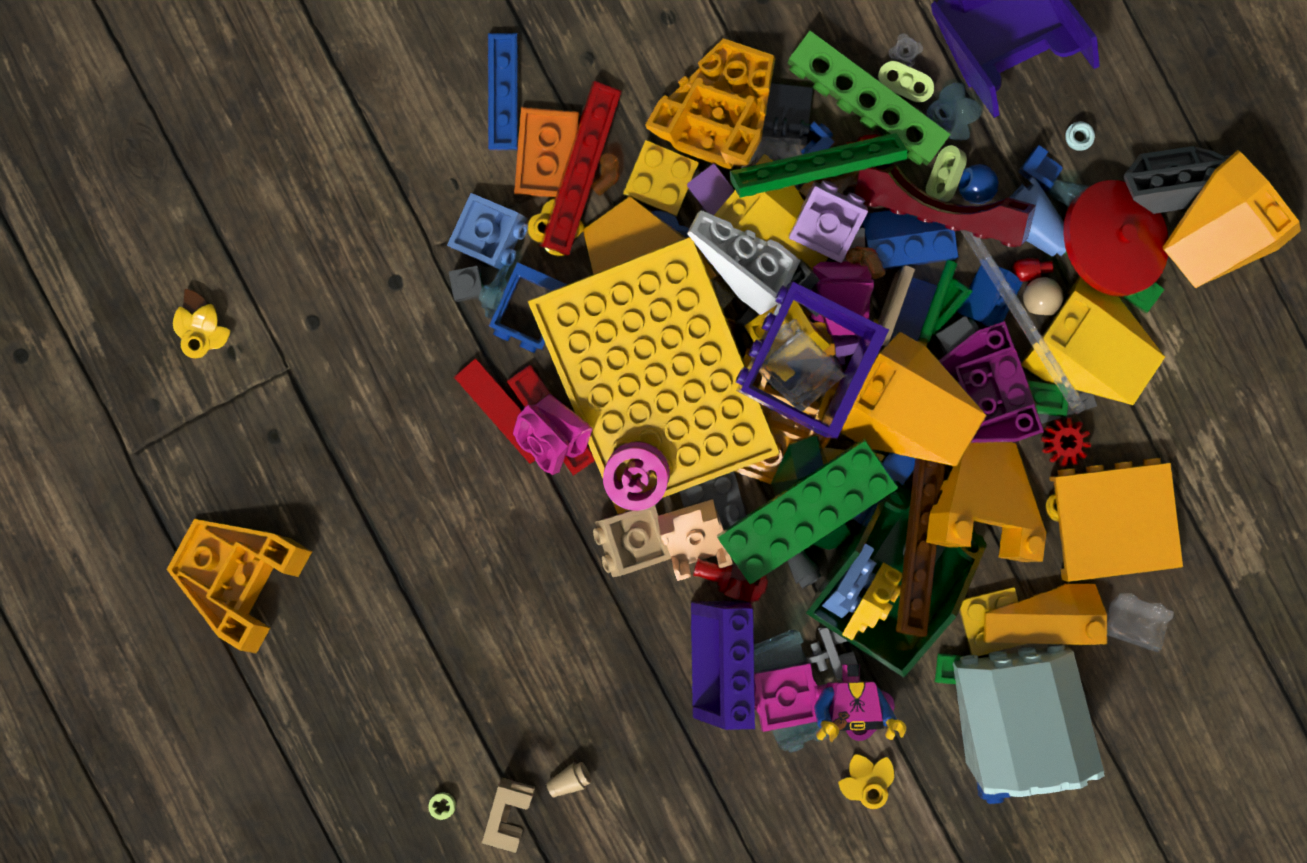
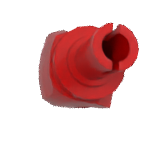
M700 558L697 559L693 576L718 582V592L724 593L728 597L747 602L759 601L762 594L768 588L767 574L750 585L734 561L733 565L719 568L718 564L707 562Z

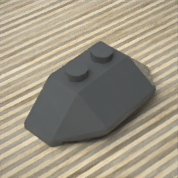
M1196 146L1144 153L1136 158L1129 170L1124 174V179L1133 200L1154 214L1187 209L1198 196L1214 170L1230 156H1223L1214 151Z

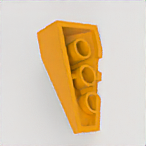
M1064 584L1056 589L1045 593H1038L1020 602H1013L985 612L984 642L1073 645L1107 644V613L1096 584Z

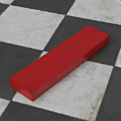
M475 358L454 377L455 380L528 463L532 464L535 461V457L523 450L513 435L517 417L522 410Z
M531 365L507 381L524 407L536 405L551 394ZM588 445L584 453L573 458L566 455L564 459L565 465L573 476L595 461Z

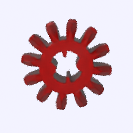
M1067 417L1064 425L1060 419H1055V429L1051 426L1045 427V431L1050 434V437H1041L1040 441L1049 442V446L1044 447L1042 452H1053L1049 457L1051 463H1054L1059 458L1060 466L1065 467L1068 459L1072 465L1078 464L1076 455L1081 458L1087 457L1086 452L1081 449L1082 447H1091L1090 442H1083V438L1088 437L1090 433L1089 431L1079 433L1083 425L1082 422H1076L1072 427V418ZM1070 436L1071 440L1068 442H1072L1071 446L1062 448L1060 445L1063 444V442H1060L1061 437Z

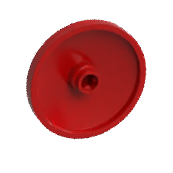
M1119 180L1098 182L1082 190L1069 205L1063 229L1065 248L1071 264L1086 283L1107 295L1129 296L1147 289L1157 281L1168 259V254L1162 248L1169 239L1167 227L1161 213L1154 214L1133 200L1126 182Z

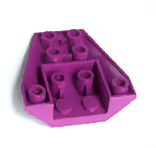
M1005 321L976 331L939 360L987 415L971 443L1017 442L1044 432L1033 395Z

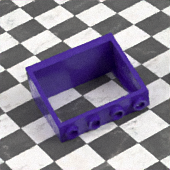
M790 282L787 284V287L782 285L776 295L775 302L778 305L774 313L769 312L763 322L762 329L765 332L760 341L755 340L748 355L752 359L747 368L744 366L741 368L735 383L739 384L736 391L826 438H838L889 329L795 282ZM793 300L861 337L822 421L753 386Z
M691 601L693 718L724 730L755 729L753 608L750 602Z

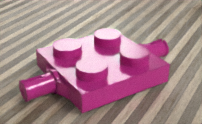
M810 663L754 673L755 710L759 715L761 731L766 732L817 722L814 705L827 684H816L812 676Z

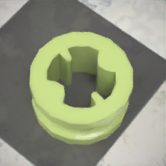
M438 793L429 802V812L434 818L439 820L447 819L456 809V801L449 793ZM444 798L449 802L446 805H450L449 811L444 810L442 813H439L436 810L438 806L435 807V801L440 802Z

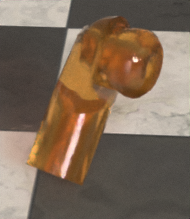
M605 153L601 156V177L591 185V188L599 197L619 180L620 163L618 158L611 153Z
M856 246L847 251V261L850 264L867 266L873 279H878L885 275L886 272L875 249Z

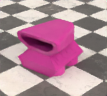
M842 261V263L819 262L813 267V272L820 281L812 288V291L868 319L870 296L874 288V280L871 279L872 267L863 261ZM811 312V319L825 323L828 334L855 335V333L819 314L816 317Z
M549 394L536 405H527L517 417L513 435L520 447L535 457L537 464L542 470L554 475L560 472L566 455L573 458L585 452L593 428L553 395Z

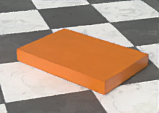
M521 107L515 195L556 197L578 129L579 112Z

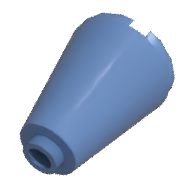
M1032 176L1028 179L1032 183L1026 188L1022 184L1009 198L1036 205L1029 237L1026 241L1050 256H1054L1056 253L1062 256L1066 252L1063 235L1064 221L1038 181Z

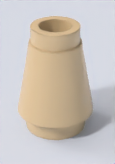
M573 762L550 781L546 782L550 795L555 798L586 789L592 780L583 762L578 764Z

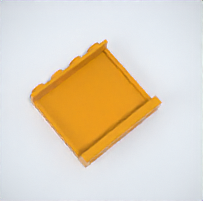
M1161 458L1144 459L1141 466H1132V461L1114 463L1115 469L1104 470L1103 465L1086 467V472L1075 474V468L1057 470L1058 476L1049 477L1050 481H1054L1064 561V568H1061L1062 580L1070 582L1183 567L1171 463H1161Z

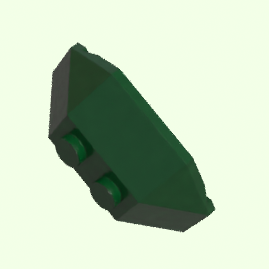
M817 434L789 444L771 482L776 496L827 463ZM850 521L821 538L814 545L831 550L849 544L854 536Z

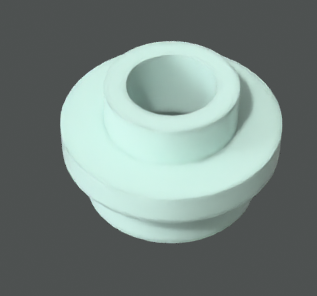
M1079 121L1068 127L1065 139L1070 148L1076 151H1083L1093 144L1095 132L1091 125ZM1078 131L1084 134L1082 142L1075 139V133Z

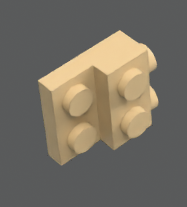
M655 505L645 510H631L595 522L597 528L593 529V536L596 543L603 546L605 556L602 557V564L607 573L611 572L612 577L622 576L671 559L667 545L664 546L660 535L658 513Z

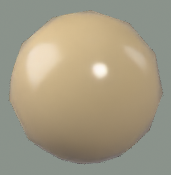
M1047 277L1032 280L1026 286L1023 293L1024 305L1028 312L1033 314L1054 315L1061 309L1064 301L1063 290L1059 284Z

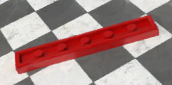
M597 81L592 82L540 246L564 255L570 254L622 92L621 90Z

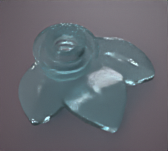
M953 83L941 90L939 100L934 101L929 106L927 117L950 133L949 138L961 141L970 138L967 125L976 121L981 116L983 109L976 101L965 98L964 84ZM940 109L945 112L946 118L940 116Z
M509 265L503 266L498 271L493 282L489 286L485 285L480 292L479 301L482 302L481 307L485 309V317L488 319L493 317L502 301L504 288L507 286L505 276Z

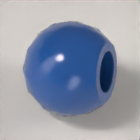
M977 164L963 171L958 188L962 197L969 203L985 204L992 200L998 192L999 180L992 168L987 165Z

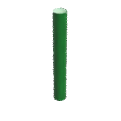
M947 260L919 336V340L929 343L957 267V263Z

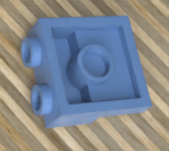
M470 193L447 246L504 271L505 267L511 266L515 260L516 251L514 248L518 239L522 240L527 234L528 225L526 221L528 218L516 211Z
M867 544L864 545L860 555L828 594L822 605L824 608L841 618L849 611L851 613L855 612L862 600L858 596L862 588L868 589L876 576L872 571L877 563L870 559L874 551L872 547Z

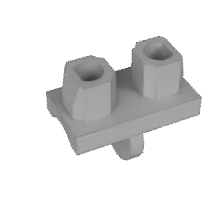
M826 626L818 627L825 650H821L819 642L810 644L813 654L806 658L807 662H817L821 672L828 669L825 659L829 658L837 680L841 679L842 665L858 664L852 650L838 655L834 645L846 642L847 640Z

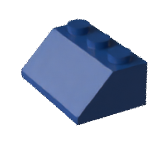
M890 210L868 213L861 224L862 228H865V253L867 264L872 267L871 272L901 268L905 265L914 266L958 258L955 231L947 229L944 224L922 222L917 219V216L910 214L899 215L892 213Z

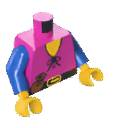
M860 664L842 665V682H828L814 705L817 724L820 727L816 734L819 740H823L826 733L830 736V742H833L838 736L839 731L884 729V726H888L885 735L889 740L894 739V730L898 731L901 738H903L906 732L905 723L901 720H896L894 712L875 682L860 681Z

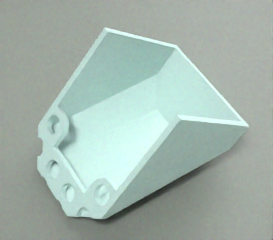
M1048 644L1047 649L1035 650V647H1023L1018 649V653L1007 654L1006 651H995L989 653V657L978 658L977 655H967L960 657V661L953 662L966 764L984 793H1009L1010 796L1014 797L1081 789L1088 785V780H1098L1105 776L1074 652L1069 646H1064V644Z

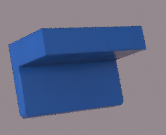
M983 262L969 287L973 292L958 309V313L979 322L986 328L1004 321L1023 282L1009 270Z

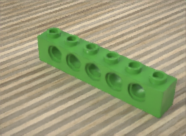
M811 31L808 32L788 60V64L791 66L789 70L800 79L807 77L815 83L813 88L825 97L830 94L838 100L836 105L848 114L853 111L861 117L860 123L871 131H874L876 128L884 135L897 133L907 148V157L917 165L923 163L927 166L951 135ZM816 60H823L826 62L828 70L825 73H817L813 69L812 63ZM839 77L848 78L851 82V88L846 91L840 90L836 86V79ZM863 94L871 95L874 99V106L871 108L863 107L859 102V97ZM886 111L894 112L898 119L897 124H886L883 120V113ZM910 128L917 129L921 135L920 141H909L906 131Z

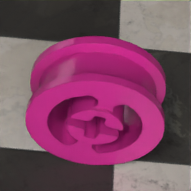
M635 441L621 445L611 454L604 469L603 484L607 495L615 504L627 510L639 511L654 506L661 500L668 485L670 470L667 459L659 449L645 442ZM635 458L636 460H632L629 467L626 466L622 482L618 481L616 475L618 465L625 460ZM651 470H654L657 476V484L647 492L638 493L643 491L644 485H648ZM638 472L642 475L641 478L637 477L636 479L631 477L632 474L636 475Z

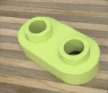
M887 62L879 70V82L894 93L914 102H924L934 92V83L928 75L900 62ZM890 70H895L898 73V78L894 82L889 81L887 78V73ZM922 82L925 88L922 93L914 91L915 83Z
M952 145L940 151L926 185V193L944 202H948L953 198L967 163L964 151Z

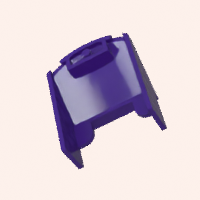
M939 0L937 3L933 1L931 4L932 14L968 87H972L993 118L1000 115L996 92L1002 85L1000 73L1048 49H1051L1055 55L1060 57H1068L1081 52L1093 69L1100 67L1097 37L1069 0Z

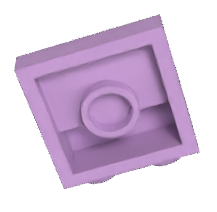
M822 180L821 184L814 181L801 207L802 210L788 235L789 239L842 263L868 213L867 206L863 205L865 200L854 193L849 192L848 196L838 193V187L829 181Z

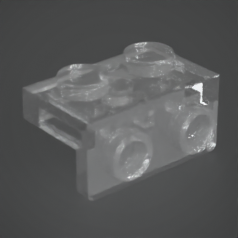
M1120 593L1110 603L1107 615V635L1159 652L1163 647L1167 624L1173 619L1174 612L1166 609L1162 604L1148 603L1139 600L1133 594Z

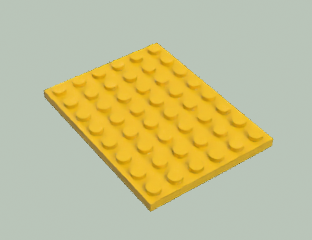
M690 237L663 246L528 301L575 414L593 428L588 445L602 478L611 454L621 445L635 441L655 446L667 459L670 477L662 498L780 454V449L762 405L736 391L739 384L735 383L741 368L746 366L697 245ZM635 458L625 460L616 468L618 481L622 482L626 466L629 467L630 462L636 460ZM651 470L648 485H644L643 491L638 493L647 492L657 484V476L654 470ZM638 472L636 475L632 474L631 477L636 479L637 477L641 478L642 475ZM613 502L617 514L629 511Z

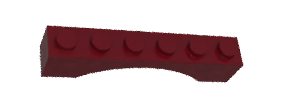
M884 164L860 170L855 191L856 195L865 200L864 204L867 206L890 208V211L895 214L917 216L918 220L926 223L938 222L944 224L947 229L972 232L975 237L981 239H996L1008 247H1021L1028 239L1036 208L1034 204L1009 197L995 203L980 206H962L947 203L917 188L902 173L899 167L894 164Z

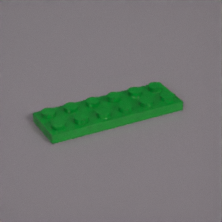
M864 438L719 533L717 538L751 585L897 490L898 486Z

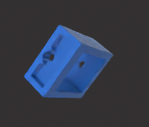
M517 262L489 327L495 329L493 335L509 341L510 337L520 340L519 347L535 353L537 348L544 351L546 343L542 335L538 341L500 323L520 278L549 291L567 284Z

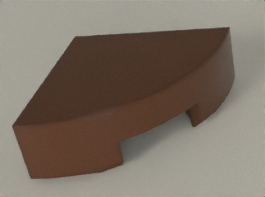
M189 289L184 290L183 308L187 309L192 315L199 308L208 305V302L199 293Z

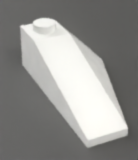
M702 210L697 213L687 233L738 298L760 315L778 305L775 302V298L782 285L787 287L800 263V259L778 242L771 239L764 241L755 237L756 233L746 230L743 232L733 228L730 222Z

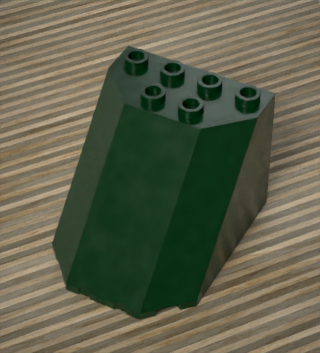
M894 481L898 489L873 505L818 589L806 614L891 670L905 677L957 617L987 544L983 536L976 534L973 528L971 547L950 548L937 545L927 636L919 637L896 632L900 594L895 603L889 600L888 603L893 605L885 621L879 618L874 628L867 626L864 633L858 630L853 640L843 636L842 634L854 613L849 611L841 618L822 605L833 587L860 555L864 545L867 544L874 549L870 556V559L877 563L872 571L874 574H877L883 562L903 573L913 481L909 485H902L899 481ZM862 588L858 596L863 598L868 589Z

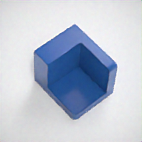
M1038 145L1033 149L1018 173L1027 179L1033 176L1042 189L1047 192L1053 187V182L1062 171V166L1047 157L1048 151Z

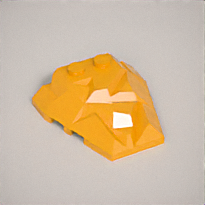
M723 38L698 62L699 68L689 78L684 76L678 82L680 87L669 97L664 95L658 101L645 124L646 128L658 137L670 141L676 150L721 167L731 169L733 165L739 167L748 165L762 139L775 64L774 55Z

